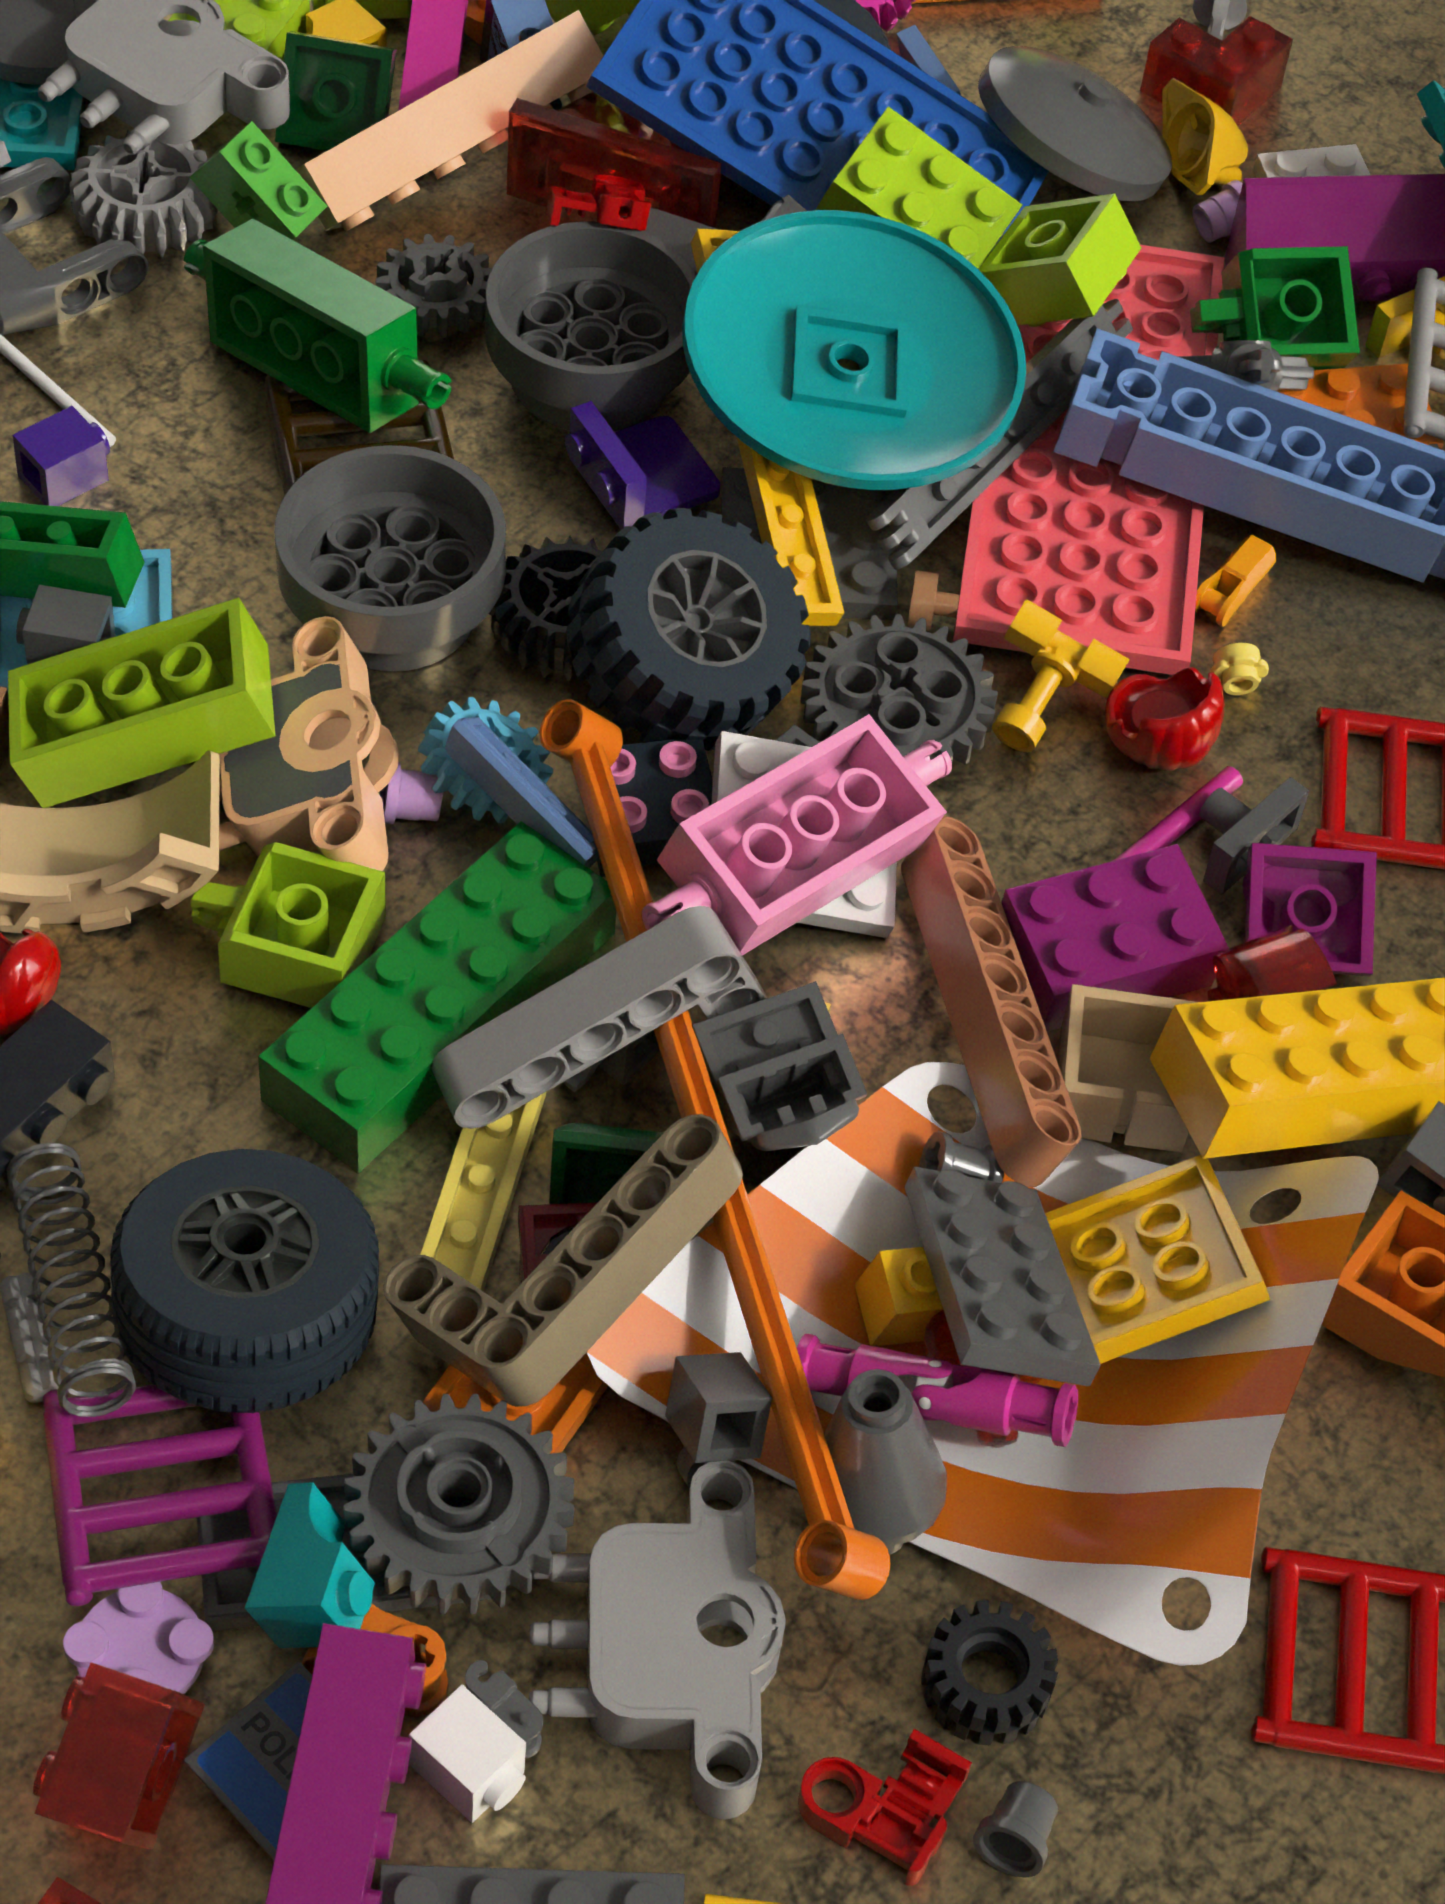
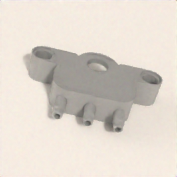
M73 0L77 18L66 29L65 46L67 61L48 76L45 83L38 88V95L45 102H51L56 96H61L70 87L74 88L81 96L90 100L91 103L88 105V108L80 114V121L86 128H93L99 122L105 121L111 114L132 126L134 129L123 140L124 150L132 155H135L141 149H145L154 140L163 144L175 145L189 142L204 132L226 111L247 124L253 121L259 129L277 128L286 122L290 114L289 70L287 65L277 56L234 30H224V16L220 6L214 0ZM174 13H186L195 17L199 23L188 20L167 21L164 17Z
M717 1461L704 1464L693 1475L689 1492L686 1523H629L617 1525L601 1535L593 1546L592 1553H552L553 1571L550 1575L531 1570L533 1579H549L551 1582L588 1583L587 1620L552 1619L549 1622H533L530 1624V1643L533 1646H549L551 1649H587V1687H551L548 1690H532L529 1693V1700L539 1709L541 1714H548L550 1717L589 1718L590 1724L599 1737L613 1746L628 1749L689 1750L690 1790L693 1801L708 1816L725 1820L736 1818L746 1812L755 1799L762 1763L760 1693L766 1689L776 1674L786 1619L781 1599L766 1580L754 1574L756 1568L755 1495L752 1478L743 1467L735 1462ZM714 1499L726 1500L734 1508L725 1511L714 1510L707 1506L705 1502ZM723 1625L738 1631L745 1641L736 1646L722 1647L707 1641L700 1632L710 1626ZM716 1765H730L739 1770L743 1778L735 1782H723L714 1778L708 1770Z

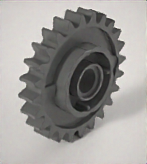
M443 1394L440 1409L436 1412H431L420 1400L414 1401V1419L410 1421L392 1412L389 1414L390 1435L370 1430L367 1434L368 1451L370 1454L354 1453L352 1456V1466L355 1476L345 1478L344 1480L345 1500L349 1501V1503L343 1505L345 1527L353 1528L350 1531L351 1551L366 1552L363 1556L364 1569L369 1575L386 1571L384 1585L385 1592L388 1595L403 1586H409L411 1607L414 1608L420 1605L428 1595H433L437 1597L440 1614L445 1615L452 1601L457 1598L463 1599L470 1614H476L479 1598L483 1595H489L493 1602L501 1608L505 1606L507 1586L512 1585L523 1593L529 1594L532 1591L531 1570L545 1575L552 1573L553 1555L551 1551H566L568 1531L564 1528L571 1527L574 1524L575 1505L569 1503V1501L574 1499V1478L564 1476L567 1471L566 1454H550L553 1438L550 1430L531 1435L532 1415L527 1412L516 1420L510 1421L506 1418L507 1401L504 1400L497 1403L490 1412H485L481 1410L478 1394H472L466 1407L462 1409L455 1407L449 1394ZM454 1497H465L474 1501L473 1504L463 1508L451 1507L444 1502Z

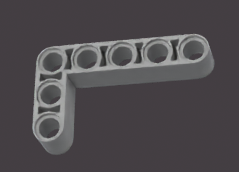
M706 906L689 907L449 1044L434 1058L432 1072L456 1124L462 1128L469 1129L484 1127L697 1004L706 1017L710 1019L767 999V996L716 913Z

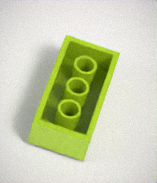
M239 597L8 670L10 765L42 808L51 807L198 761L208 750L221 754L276 736L268 643Z

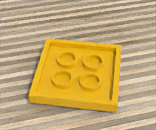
M1201 1154L1045 1213L1100 1364L1270 1300L1262 1275L1208 1158L1203 1159Z

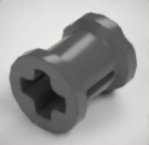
M941 1131L934 1132L930 1136L920 1158L919 1167L936 1171L955 1170L968 1177L1002 1183L1004 1178V1171L1000 1168L990 1144L979 1149L956 1143L950 1134Z

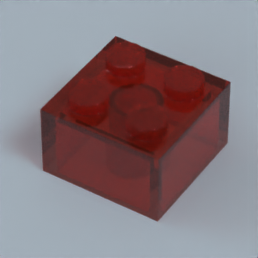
M90 1662L85 1677L76 1676L66 1693L61 1710V1719L68 1722L58 1751L49 1750L37 1771L33 1785V1795L40 1797L34 1814L121 1844L153 1850L205 1703L175 1690Z

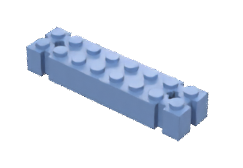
M1098 328L1096 329L1078 375L1069 408L1053 452L1095 467L1098 466L1100 458L1120 464V476L1423 583L1428 574L1445 579L1444 450L1163 351L1158 360L1137 353L1140 343Z

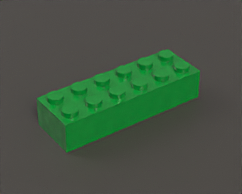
M520 821L258 1056L261 1101L359 1174L443 1096L432 1072L433 1060L442 1049L571 975L615 934L617 911L607 880Z

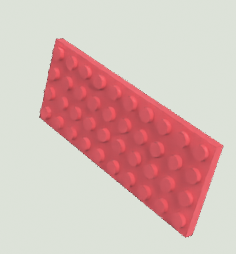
M1140 245L1141 250L1127 268L1126 275L1118 281L1104 301L1106 303L1110 300L1118 299L1123 307V312L1112 321V324L1122 318H1128L1133 330L1125 338L1140 343L1137 353L1156 360L1159 359L1162 351L1175 356L1212 355L1215 347H1217L1218 333H1193L1190 310L1195 307L1199 300L1219 299L1218 293L1222 290L1221 272L1224 270L1225 257ZM1072 319L1047 322L1036 327H1031L1028 324L1018 325L1025 349L1026 363ZM1067 409L971 504L953 641L966 638L968 644L1026 652L1003 638L1027 599L1062 619L1057 630L1077 642L1089 647L1094 638L1130 659L1125 668L1174 675L1182 669L1190 667L1204 505L1120 476L1121 465L1100 458L1098 466L1095 467L1053 452L1068 411Z

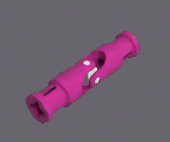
M804 1334L798 1343L797 1351L810 1391L842 1397L854 1378L865 1371L873 1369L886 1370L897 1376L911 1374L918 1376L916 1387L911 1394L924 1420H944L956 1426L1008 1436L1012 1430L1051 1437L1053 1444L1061 1447H1066L1072 1436L1078 1407V1389H1076L1075 1384L1064 1382L1060 1389L1022 1382L1020 1381L1019 1374L968 1365L957 1366L941 1359L861 1344L857 1350L822 1344L818 1337L812 1334Z

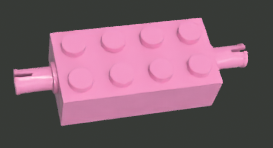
M867 715L679 823L657 859L678 889L643 908L642 919L646 929L654 927L689 907H710L716 913L743 956L919 849L946 814V810L927 788V785L950 774L952 763L948 752L945 751L930 760L929 756L940 750L942 745L935 740H927L917 749L902 756L873 718Z

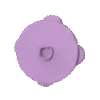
M156 1582L119 1588L118 1592L101 1600L88 1612L82 1622H78L68 1629L63 1639V1647L66 1658L71 1664L76 1666L83 1685L95 1699L110 1708L123 1711L128 1715L141 1716L173 1703L191 1688L200 1674L203 1662L213 1652L214 1637L210 1626L198 1619L193 1609L185 1601L168 1591L162 1590L161 1583Z

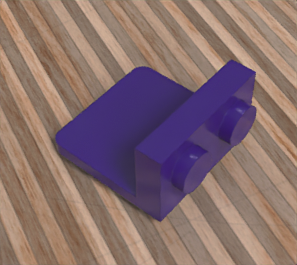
M592 401L571 408L570 434H567L565 437L568 457L621 530L625 526H633L638 518L652 512L661 513L663 517L668 509H690L714 500L720 495L721 483L673 418L659 416L614 432Z

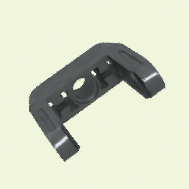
M53 158L37 159L0 175V200L9 198L7 205L0 211V334L2 336L63 323L133 291L144 281L148 273L149 264L147 258L130 241L110 239L37 271L5 236V234L56 213L60 205L68 197L70 181L72 179L68 172ZM56 177L54 185L47 192L37 195V191L44 181ZM129 257V261L122 271L110 275L118 262ZM81 279L80 285L73 293L62 297L63 291L70 283Z

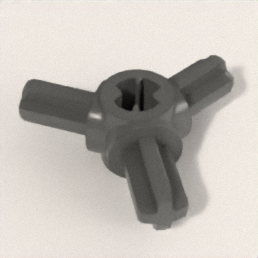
M1270 341L1220 342V346L1215 347L1212 355L1177 356L1274 391H1302L1307 388L1308 380L1314 378V368L1308 366L1306 358L1280 356L1271 347Z

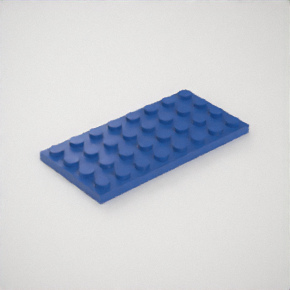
M640 0L586 84L587 88L771 206L776 201L790 195L807 211L815 210L832 182L888 106L1022 204V207L997 243L1022 209L1030 205L1049 172L1010 141L987 112L814 0Z

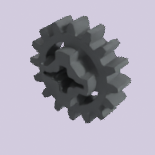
M425 234L423 244L417 245L411 239L406 238L403 240L402 252L393 248L386 250V262H378L377 278H375L376 286L416 307L417 332L419 336H424L429 328H437L441 337H447L448 327L456 326L458 330L466 333L469 331V319L481 323L485 321L486 286L492 268H489V256L487 254L474 256V244L472 242L457 247L454 246V236L448 235L443 243H435L431 234Z

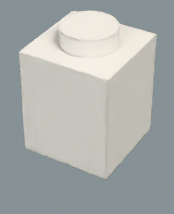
M462 1684L409 1734V1738H412L409 1765L471 1823L489 1807L495 1811L503 1808L514 1798L524 1784L526 1778L523 1774L525 1769L526 1742Z

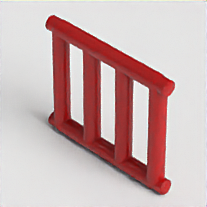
M1320 706L1316 711L1317 728L1324 729L1321 827L1315 828L1311 838V847L1377 852L1376 860L1445 870V723ZM1348 733L1383 738L1381 836L1345 831ZM1407 742L1442 747L1441 845L1406 840Z
M1265 1547L1261 1554L1262 1571L1271 1573L1263 1716H1255L1251 1727V1740L1279 1748L1445 1775V1745L1436 1743L1439 1602L1445 1603V1574L1292 1549L1283 1550ZM1299 1580L1341 1586L1334 1726L1292 1720ZM1369 1591L1411 1598L1406 1738L1364 1732Z

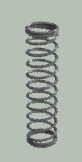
M47 1142L36 1144L18 1153L10 1161L6 1171L9 1188L14 1193V1209L19 1214V1230L24 1235L23 1248L29 1256L27 1261L28 1270L34 1278L32 1282L33 1292L39 1299L37 1304L38 1314L44 1321L42 1326L43 1335L49 1342L47 1348L48 1357L54 1364L53 1378L54 1382L58 1385L59 1405L66 1412L79 1417L106 1415L119 1409L131 1399L136 1390L132 1367L126 1361H122L127 1354V1345L117 1338L120 1330L117 1319L112 1317V1297L106 1295L111 1288L110 1279L102 1273L105 1268V1258L99 1252H96L100 1246V1237L94 1231H91L95 1225V1216L89 1210H86L90 1204V1197L81 1189L85 1184V1178L81 1172L80 1156L73 1148L61 1143ZM61 1153L68 1156L74 1163L73 1167L53 1165L39 1169L26 1177L21 1184L15 1179L17 1170L22 1163L36 1155ZM56 1170L70 1171V1174L63 1180L52 1185L42 1187L26 1186L32 1179L41 1174ZM78 1179L77 1186H71ZM61 1191H71L69 1194L56 1199L39 1200L42 1197L55 1195ZM77 1193L83 1197L81 1208L61 1207L51 1210L37 1219L26 1214L32 1204H57L69 1200ZM20 1199L27 1202L23 1207H21ZM63 1212H76L62 1219L45 1220L50 1216ZM81 1214L88 1218L86 1229L81 1227L66 1228L56 1231L42 1240L31 1235L38 1224L47 1226L60 1225L76 1219ZM25 1220L32 1223L28 1228L25 1226ZM80 1233L66 1240L50 1241L65 1234ZM86 1235L93 1239L91 1250L72 1249L59 1253L48 1261L36 1256L43 1245H68L79 1241ZM30 1240L37 1243L33 1249L30 1248ZM85 1254L71 1261L56 1262L61 1258L71 1255ZM91 1256L98 1260L99 1267L96 1271H76L66 1274L54 1282L41 1277L49 1266H73L84 1262ZM34 1261L43 1265L38 1271L35 1270ZM78 1276H89L76 1282L62 1283ZM97 1277L104 1282V1289L101 1293L83 1292L70 1296L60 1303L47 1299V1295L54 1287H78L91 1282ZM39 1282L48 1286L43 1292L40 1291ZM95 1297L91 1300L82 1303L69 1304L73 1301L80 1300L83 1298ZM101 1299H105L109 1303V1311L106 1315L88 1314L75 1318L65 1325L58 1324L52 1320V1317L59 1309H81L93 1305ZM44 1304L53 1307L48 1314L45 1313ZM88 1320H97L86 1325L74 1326L78 1323H82ZM107 1320L114 1325L115 1332L111 1337L94 1336L81 1340L71 1347L57 1342L64 1331L88 1330L100 1326ZM49 1325L59 1329L53 1337L50 1334ZM94 1342H102L90 1347H82ZM112 1342L120 1347V1354L116 1359L94 1360L85 1363L77 1369L69 1368L62 1364L63 1360L71 1352H93L106 1347ZM54 1347L65 1351L58 1359L55 1356ZM60 1369L70 1373L63 1380L60 1377ZM100 1373H115L124 1377L115 1386L101 1391L84 1392L70 1388L75 1382ZM127 1384L125 1390L119 1396L102 1404L79 1406L70 1403L66 1399V1393L81 1397L104 1396L116 1392Z

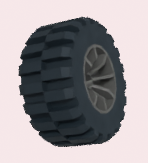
M676 508L668 509L663 517L661 513L652 512L638 518L633 526H625L614 536L578 583L579 589L571 598L568 615L572 622L566 628L569 649L578 651V654L572 660L576 675L580 681L587 679L591 689L587 695L599 709L605 705L615 715L611 720L614 724L625 732L630 727L641 733L640 740L643 742L685 738V740H703L705 750L712 751L715 750V742L721 731L748 735L792 690L791 686L801 677L806 665L804 654L810 648L811 631L809 625L802 624L809 616L804 596H796L793 589L798 584L797 579L789 566L782 568L777 562L775 556L778 552L766 540L761 545L750 536L752 529L738 521H735L732 525L721 522L722 515L702 510L697 517L692 516L691 509Z

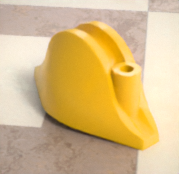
M1172 78L1162 89L1163 137L1172 157L1171 174L1196 195H1204L1213 184L1223 186L1233 180L1241 182L1242 171L1238 167L1245 161L1248 154V147L1243 133L1233 118L1219 105L1184 83Z

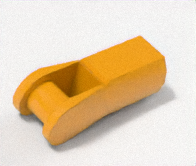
M1254 535L1245 537L1224 563L1199 586L1196 595L1195 612L1198 613L1202 609L1217 617L1216 624L1224 627L1245 598L1275 564L1276 553L1273 546Z

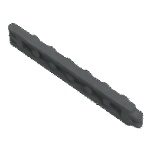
M1118 299L1102 304L1094 317L1072 319L1026 363L1025 388L1017 413L1001 441L985 457L966 470L944 480L919 487L894 490L866 517V521L873 531L889 524L877 537L882 550L891 549L900 543L888 556V560L894 570L901 569L910 564L1069 408L1078 375L1096 329L1098 328L1124 338L1132 332L1133 327L1128 318H1122L1112 324V321L1123 312V307Z

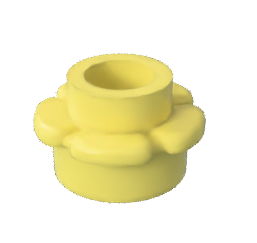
M1233 643L1215 652L1210 672H1214L1218 676L1226 693L1230 695H1245L1253 692L1258 687L1261 678L1268 674L1269 667L1268 663L1261 659L1260 651L1255 645Z

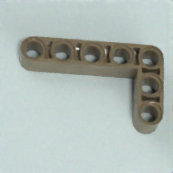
M702 1114L689 1115L676 1121L659 1137L503 1304L434 1258L426 1255H413L402 1259L394 1265L384 1280V1296L418 1343L500 1400L507 1401V1404L514 1407L531 1405L541 1400L556 1386L735 1193L742 1180L743 1172L741 1165L717 1122L711 1117Z

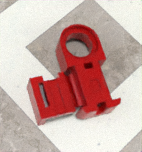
M597 174L593 177L591 193L574 192L565 188L551 186L546 215L550 225L559 226L562 207L565 208L568 215L571 214L572 209H578V215L581 218L585 217L586 211L598 212V223L646 231L651 202L644 201L646 191L641 183L620 176Z
M915 1728L910 1734L906 1748L901 1755L900 1760L907 1764L897 1780L888 1775L883 1784L881 1779L844 1758L826 1757L814 1762L806 1770L802 1778L798 1796V1807L803 1820L812 1829L847 1849L852 1839L855 1838L906 1869L908 1873L905 1885H916L925 1873L931 1856H935L943 1842L947 1829L944 1815L966 1781L972 1762ZM827 1779L841 1781L851 1790L854 1802L848 1809L842 1812L833 1813L825 1811L813 1799L812 1789L814 1786ZM883 1784V1787L886 1789V1791L884 1792L883 1796L880 1797L879 1795ZM933 1818L939 1820L934 1828L929 1826Z

